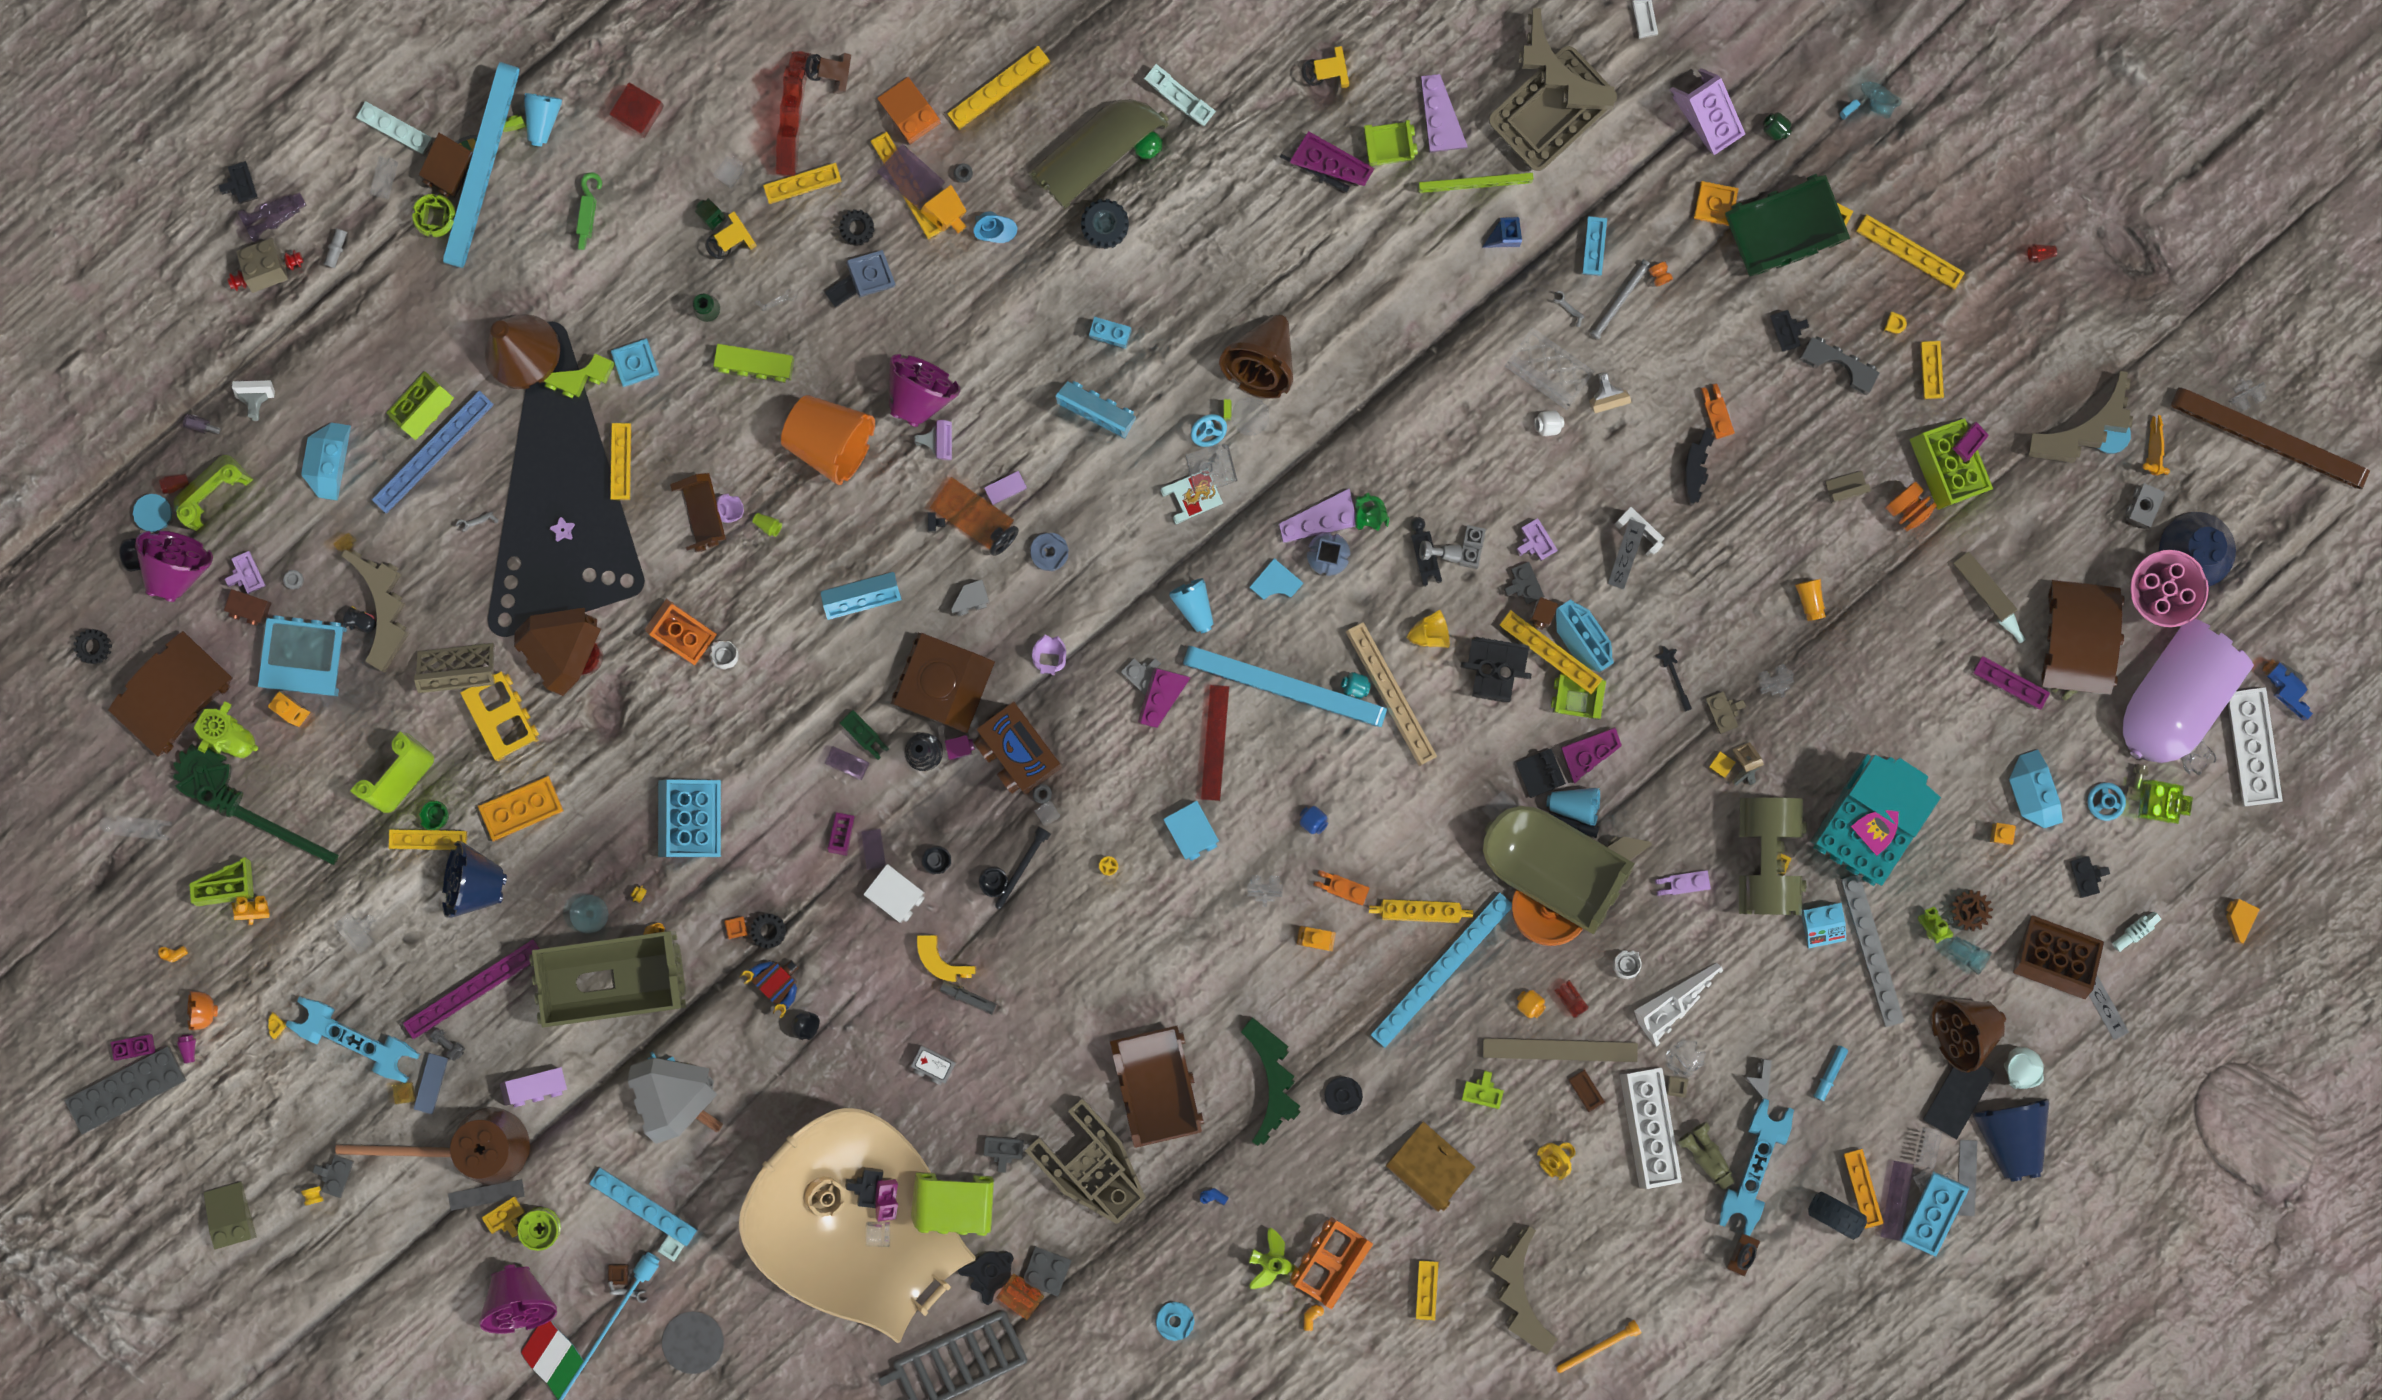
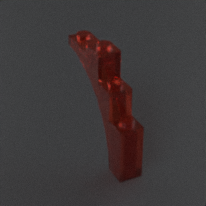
M792 51L789 64L784 72L783 97L780 104V126L777 133L776 174L795 176L802 106L807 80L805 64L811 53Z

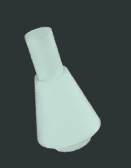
M2014 614L2003 622L1999 619L1997 620L2000 625L2014 635L2019 643L2026 640L2019 630L2020 628Z

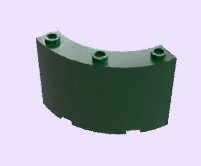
M1811 175L1806 178V182L1780 193L1778 191L1767 194V198L1742 205V203H1737L1731 206L1730 211L1725 213L1749 277L1766 273L1775 267L1778 269L1818 254L1820 250L1828 247L1832 248L1851 239L1826 175Z

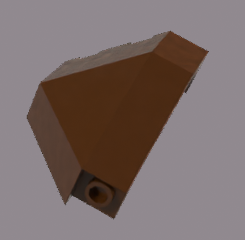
M585 608L533 615L514 632V647L518 652H523L528 659L526 663L535 674L539 673L544 680L542 684L546 689L564 696L580 679L601 628L597 627L596 618L585 614Z

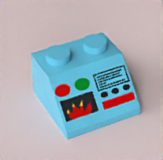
M1842 903L1802 910L1801 917L1808 948L1846 941V924Z

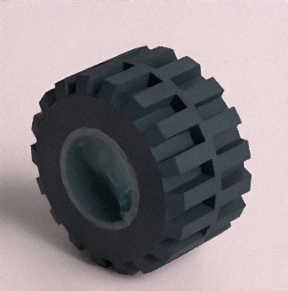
M1098 199L1097 202L1093 201L1089 207L1085 208L1081 217V230L1089 244L1095 245L1099 249L1100 247L1104 249L1114 248L1127 235L1129 227L1128 215L1124 211L1123 206L1117 204L1116 201Z

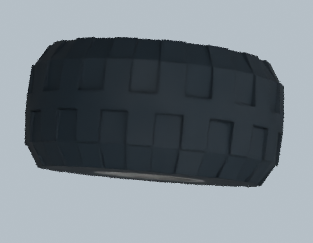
M1822 1191L1814 1196L1808 1208L1809 1216L1852 1240L1861 1235L1867 1224L1866 1215Z

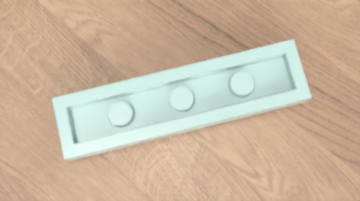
M366 101L356 117L358 120L422 155L425 154L433 140L432 137Z

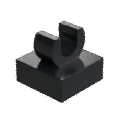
M928 512V533H936V527L946 526L945 518H936V512Z

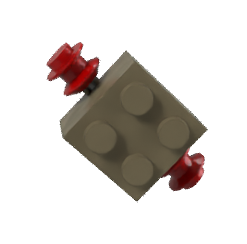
M273 238L236 251L242 272L238 270L235 276L230 273V278H227L231 289L235 288L238 291L239 286L244 288L248 286L251 292L254 293L288 280L285 267L293 271L295 265L301 268V263H304L301 253L293 250L292 255L285 253L284 259H282L280 249Z

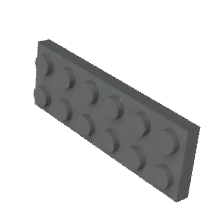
M170 1046L64 1101L81 1134H85L187 1080Z

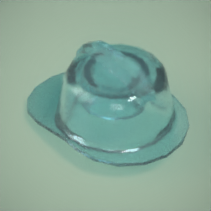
M1864 82L1861 86L1862 92L1870 98L1871 111L1886 119L1890 118L1895 108L1902 104V100L1878 83Z

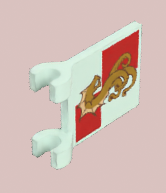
M1208 469L1167 485L1160 490L1163 497L1174 493L1180 505L1182 513L1173 517L1175 525L1223 504Z

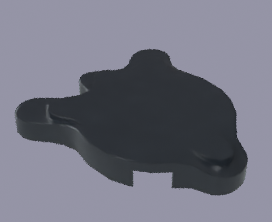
M1007 1251L1003 1253L986 1252L979 1256L974 1263L958 1269V1273L961 1276L973 1277L974 1281L971 1283L970 1288L980 1292L983 1303L989 1305L993 1302L996 1291L1009 1281L1011 1264L1014 1257L1012 1253Z

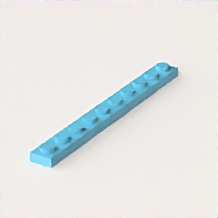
M1499 892L1373 1031L1371 1036L1386 1048L1510 911L1512 903Z

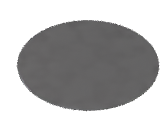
M686 1312L675 1317L667 1325L662 1338V1348L667 1361L675 1369L688 1374H698L709 1370L721 1357L724 1347V1338L719 1325L710 1316L700 1312Z

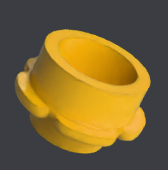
M643 885L640 887L635 886L630 895L633 897L632 902L640 903L644 898L647 890L643 888Z

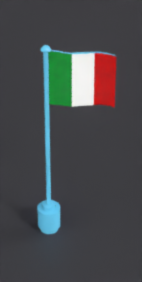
M649 1252L641 1257L633 1270L636 1281L584 1360L574 1345L555 1327L552 1321L536 1328L521 1353L529 1366L548 1384L556 1396V1400L564 1399L638 1283L651 1279L659 1267L660 1259Z

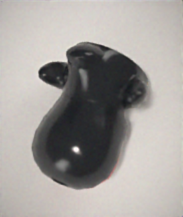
M351 606L344 615L343 626L345 628L349 626L351 630L356 626L361 631L368 633L376 627V619L373 615L364 611L358 612L355 607Z

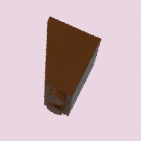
M438 133L419 173V176L423 179L422 183L431 188L434 185L439 188L438 192L446 197L451 195L455 198L466 180L473 153L450 138Z

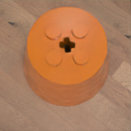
M805 395L794 405L784 423L781 445L835 484L842 485L843 480L848 481L864 460L870 447L867 444L869 436L874 435L875 419L867 413Z

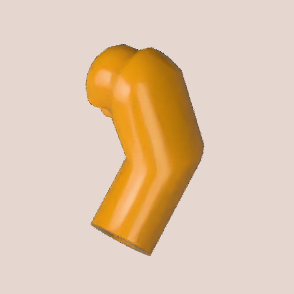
M661 923L648 925L643 935L665 932V927Z
M184 945L177 950L160 947L158 950L159 957L169 962H176L188 954V950Z

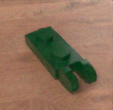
M854 710L839 722L877 760L881 758L880 754L871 747L875 742L884 751L887 752L889 750L880 739V736Z

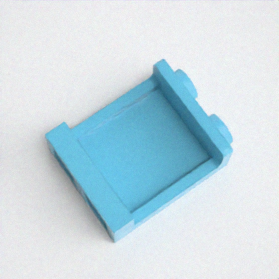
M1198 801L1163 819L1185 860L1189 858L1190 861H1193L1201 856L1199 852L1205 849L1209 852L1218 847L1216 843L1219 840Z

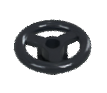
M1011 526L1005 531L998 527L991 534L990 538L994 541L990 548L992 556L1001 554L1013 543L1019 532L1018 527Z

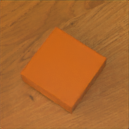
M744 916L725 920L728 939L748 935Z

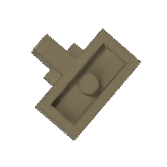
M1724 691L1705 699L1720 734L1738 727L1735 717L1738 716V710L1746 707L1744 700L1733 703L1732 699L1727 701Z

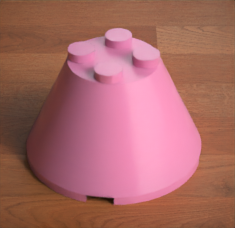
M2163 550L2149 555L2140 562L2131 579L2130 592L2135 608L2147 621L2162 627H2177L2192 621L2203 610L2208 598V580H2206L2203 568L2194 558L2176 550Z

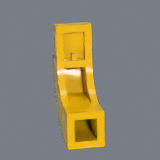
M937 935L917 936V948L920 959L928 971L936 977L946 981L957 982V974H960V978H972V974H976V966H952L945 963L938 952Z

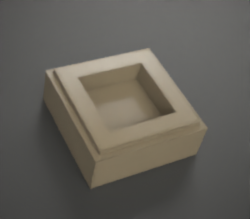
M1669 1076L1667 1095L1686 1098L1688 1078Z

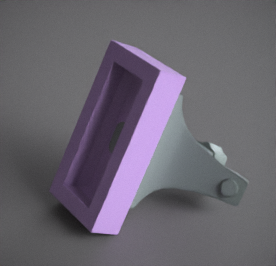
M937 420L936 426L933 427L931 432L925 435L914 436L915 444L927 445L938 459L952 460V422Z

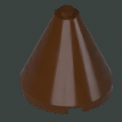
M528 314L517 315L494 322L491 326L485 349L486 365L492 376L501 384L513 389H527L532 384L543 382L554 371L560 356V343L558 342L555 330L542 318Z
M1283 315L1270 317L1223 350L1219 359L1220 368L1229 381L1233 378L1240 383L1239 389L1251 395L1268 399L1280 398L1282 393L1285 392L1287 394L1293 384L1289 322Z

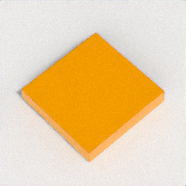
M1701 181L1693 219L1729 226L1725 213L1730 211L1731 206L1736 204L1739 188Z

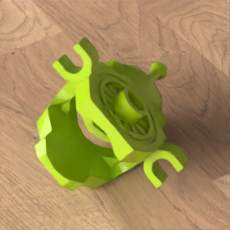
M224 701L220 711L217 709H204L193 728L202 740L198 750L204 754L209 747L218 754L222 751L237 758H245L252 751H257L258 746L255 745V738L252 733L238 724L235 718L227 715L232 704Z

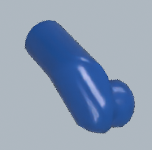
M1216 1188L1204 1190L1200 1193L1199 1197L1200 1202L1203 1204L1216 1200L1223 1206L1229 1199V1197Z

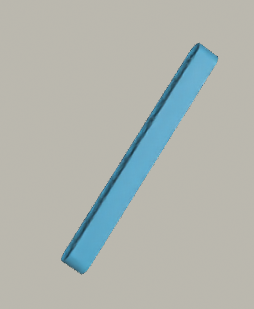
M502 62L497 67L445 250L443 262L463 268L466 263L518 80L519 67Z
M1188 645L1183 664L1374 726L1382 727L1387 708Z

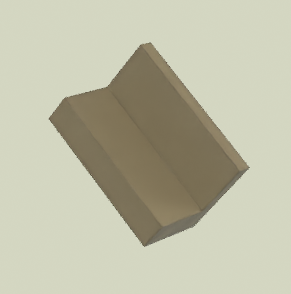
M1862 471L1825 481L1831 504L1871 491L1870 485L1865 482Z

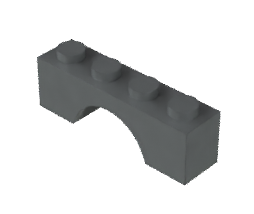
M1812 337L1809 340L1799 360L1814 368L1826 362L1838 363L1847 370L1850 377V387L1865 395L1870 393L1880 372L1876 371L1877 368L1875 366L1859 362L1860 359L1858 357L1842 353L1843 350L1841 348L1827 345L1826 341L1820 337Z

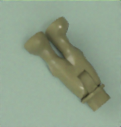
M1706 1121L1692 1129L1693 1134L1704 1146V1151L1698 1146L1691 1132L1683 1135L1677 1143L1681 1148L1687 1147L1693 1153L1695 1162L1714 1180L1715 1184H1719L1721 1189L1724 1190L1733 1184L1735 1180L1731 1176L1732 1172L1719 1151V1146L1712 1142L1708 1136L1710 1126Z

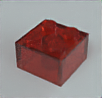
M629 82L609 115L616 122L645 138L664 105L660 100Z

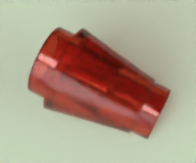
M2033 244L2027 249L2028 260L2034 263L2057 256V247L2055 245Z
M186 474L163 476V479H159L163 494H171L189 485Z

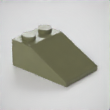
M242 1182L204 1192L209 1232L214 1250L257 1238Z

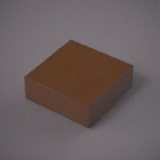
M608 1265V1282L612 1281L613 1285H628L629 1265Z

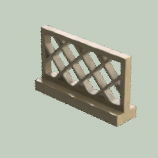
M494 643L417 651L416 675H414L417 692L426 693L495 685ZM489 650V653L484 657L480 655L482 651ZM463 653H470L465 659L461 657ZM444 655H451L446 661L441 659ZM425 657H431V658H432V659H431L430 661H428L427 663H425L424 661H422V658H425ZM473 658H478L479 661L474 665L470 663ZM457 659L460 663L455 667L452 666L451 663ZM437 661L441 663L436 669L431 667ZM484 663L489 665L488 667H480ZM465 665L469 667V669H461V668L464 667ZM446 667L450 669V671L441 672ZM427 669L431 671V673L422 674Z

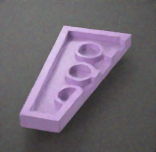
M1441 75L1421 76L1429 152L1468 148Z
M1350 488L1280 523L1279 527L1283 543L1317 536L1321 533L1356 527L1355 510Z

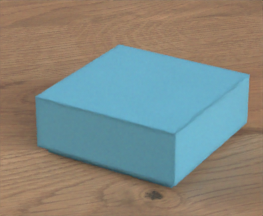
M1857 99L1853 100L1839 113L1840 117L1844 120L1861 105Z

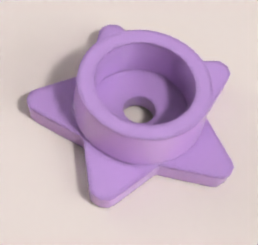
M560 517L558 524L551 526L550 529L556 533L557 542L563 538L572 540L571 530L575 524L566 523Z

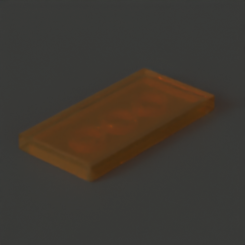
M953 477L949 479L930 507L931 510L989 550L994 543L990 538L991 534L998 527L1005 531L1014 522V519Z

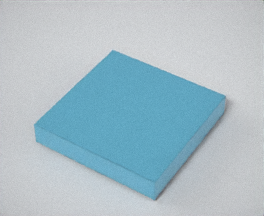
M647 338L611 350L623 387L660 375Z

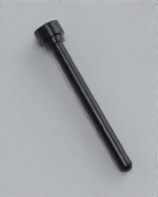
M1040 826L1034 832L1036 833L1034 836L1035 840L1009 880L1005 893L1000 895L995 903L997 909L1003 907L1040 844L1049 839L1051 833Z

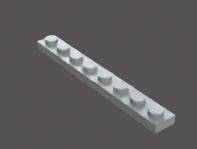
M1858 874V876L1853 875L1840 879L1884 1026L1889 1027L1903 1023L1905 1021L1861 876Z

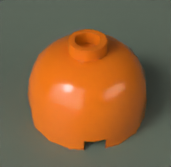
M190 991L187 1014H189L191 1020H187L188 1029H204L212 1023L213 1017H217L218 1006L214 1005L213 999L208 994Z

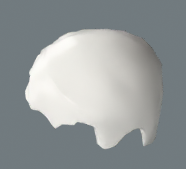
M730 641L713 642L711 646L712 652L709 657L714 666L723 670L734 667L739 657L738 649Z
M1623 950L1613 960V970L1622 979L1636 977L1642 967L1639 952L1634 950L1630 952Z

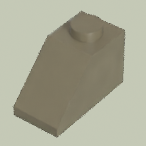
M1616 836L1608 841L1609 846L1607 848L1631 860L1652 844L1649 841L1624 836L1618 838Z

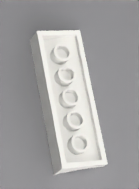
M1655 1068L1620 1074L1639 1189H1650L1681 1183L1682 1179L1663 1069Z

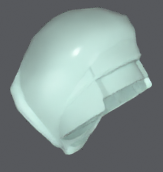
M2016 1047L2009 1052L2004 1068L2008 1074L2010 1086L2014 1089H2028L2036 1087L2044 1081V1064L2035 1051L2027 1047Z

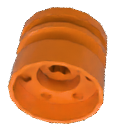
M1916 481L1885 507L1893 517L1900 513L1904 515L1898 523L1901 525L1906 520L1909 521L1903 528L1906 532L1923 523L1931 515L1934 508L1937 507L1935 502L1928 507L1925 505L1931 499L1930 496L1923 500L1919 498L1924 490Z

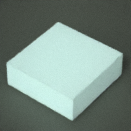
M668 1235L658 1252L674 1262L685 1245Z

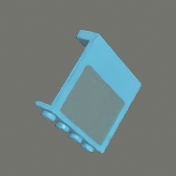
M273 615V619L267 618L258 687L338 697L339 689L336 688L339 659L343 632H346L347 628L341 627L342 623L330 622V625H322L323 621L311 620V623L303 622L304 619L292 618V621L284 620L285 617Z

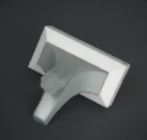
M271 380L233 381L232 383L236 399H239V401L244 402L248 406L247 416L252 418L253 421H258L261 404L268 400V398H274L275 390Z

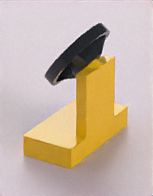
M1342 46L1334 47L1335 57L1322 60L1310 59L1304 62L1301 70L1302 76L1309 85L1317 86L1324 79L1339 76L1341 88L1349 87ZM1306 65L1309 67L1310 80L1305 72ZM1316 77L1317 80H1320L1319 83H1313Z
M735 211L728 215L733 224L717 234L710 235L705 242L707 252L716 259L726 258L731 253V248L743 240L751 250L757 246ZM709 242L712 243L714 249L718 251V255L711 251L709 247ZM722 250H724V252L728 250V253L722 256Z

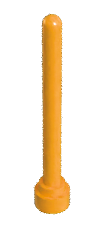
M1632 1320L1625 1326L1626 1329L1558 1365L1556 1371L1562 1373L1629 1335L1630 1337L1633 1335L1636 1337L1642 1332L1636 1321Z

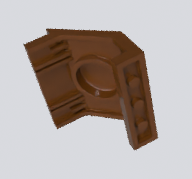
M918 632L917 637L913 641L912 650L906 659L905 668L899 677L898 686L893 692L890 704L968 733L995 661Z

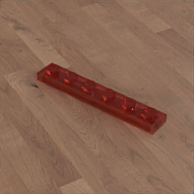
M1210 685L1201 800L1220 801L1229 686Z

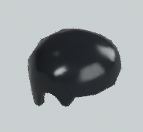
M934 845L927 848L921 857L922 866L933 875L942 874L951 866V855L942 846Z
M993 866L981 872L979 886L985 895L998 897L1005 893L1008 878L1004 870Z
M808 1011L797 1014L791 1024V1032L795 1038L811 1040L819 1028L820 1019L818 1015Z

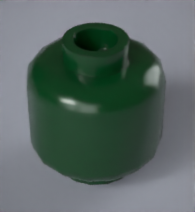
M1779 112L1770 113L1763 121L1764 132L1776 141L1782 138L1786 139L1792 132L1790 130L1791 121Z

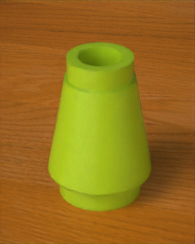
M757 513L752 521L769 536L776 537L782 528V523L779 522V519Z

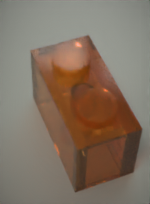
M1013 1273L996 1298L1028 1320L1044 1298V1295L1037 1288L1026 1283L1022 1277Z

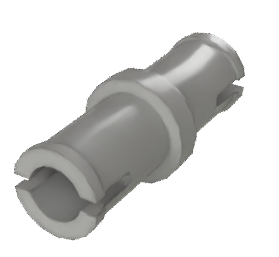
M335 229L332 242L328 245L329 251L324 265L336 268V263L340 252H343L342 246L348 232Z

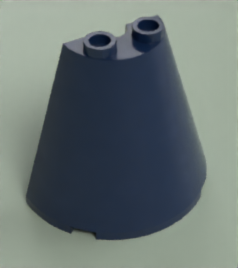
M2049 1099L2030 1102L2027 1105L1972 1113L2004 1178H2010L2011 1182L2020 1181L2023 1176L2028 1175L2030 1178L2041 1177L2044 1163Z

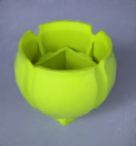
M428 194L416 201L413 206L415 213L412 214V221L420 233L428 237L430 235L441 237L452 229L456 211L453 204L446 197L440 194L437 196L435 194ZM429 208L444 210L442 226L427 224Z

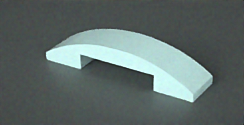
M1157 64L1144 78L1163 97L1202 126H1205L1216 112L1208 104L1199 100L1175 81L1170 74Z

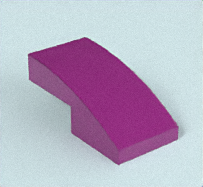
M896 1179L877 1181L876 1220L878 1222L896 1219L898 1208L896 1201L898 1183Z

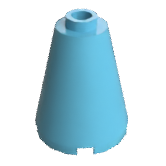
M525 93L527 140L531 141V145L542 146L543 143L548 141L562 105V99Z
M1203 578L1195 579L1187 585L1183 584L1170 592V598L1196 632L1200 631L1202 634L1212 629L1211 626L1214 623Z
M1600 788L1552 792L1547 797V807H1550V811L1590 826H1595L1598 819L1596 814L1600 807Z

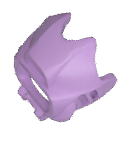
M1044 635L1033 647V664L1037 669L1041 670L1040 674L1049 673L1055 675V672L1064 668L1067 651L1065 644L1059 636L1051 638ZM1042 653L1058 655V665L1040 664V655Z

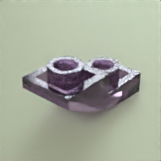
M832 746L824 764L858 780H862L870 763Z

